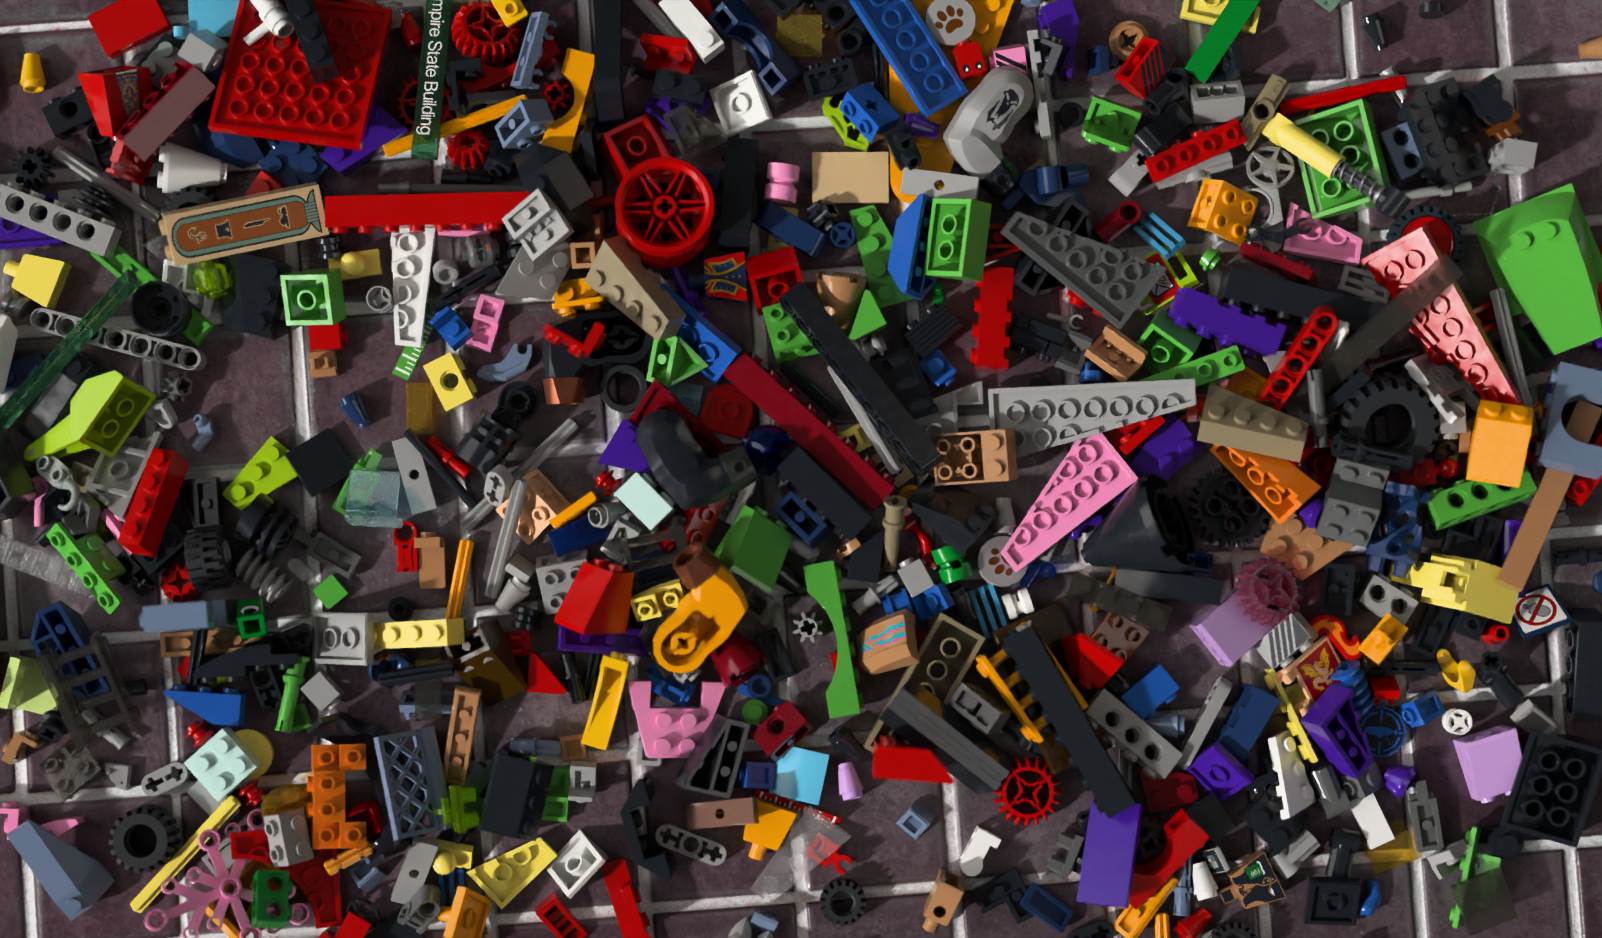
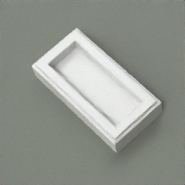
M1373 793L1365 798L1349 801L1352 813L1370 849L1395 839Z

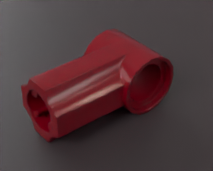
M1125 201L1095 225L1092 230L1098 239L1107 245L1137 222L1141 216V208L1134 201ZM1132 207L1136 212L1135 218L1132 220L1125 219L1122 215L1123 208Z

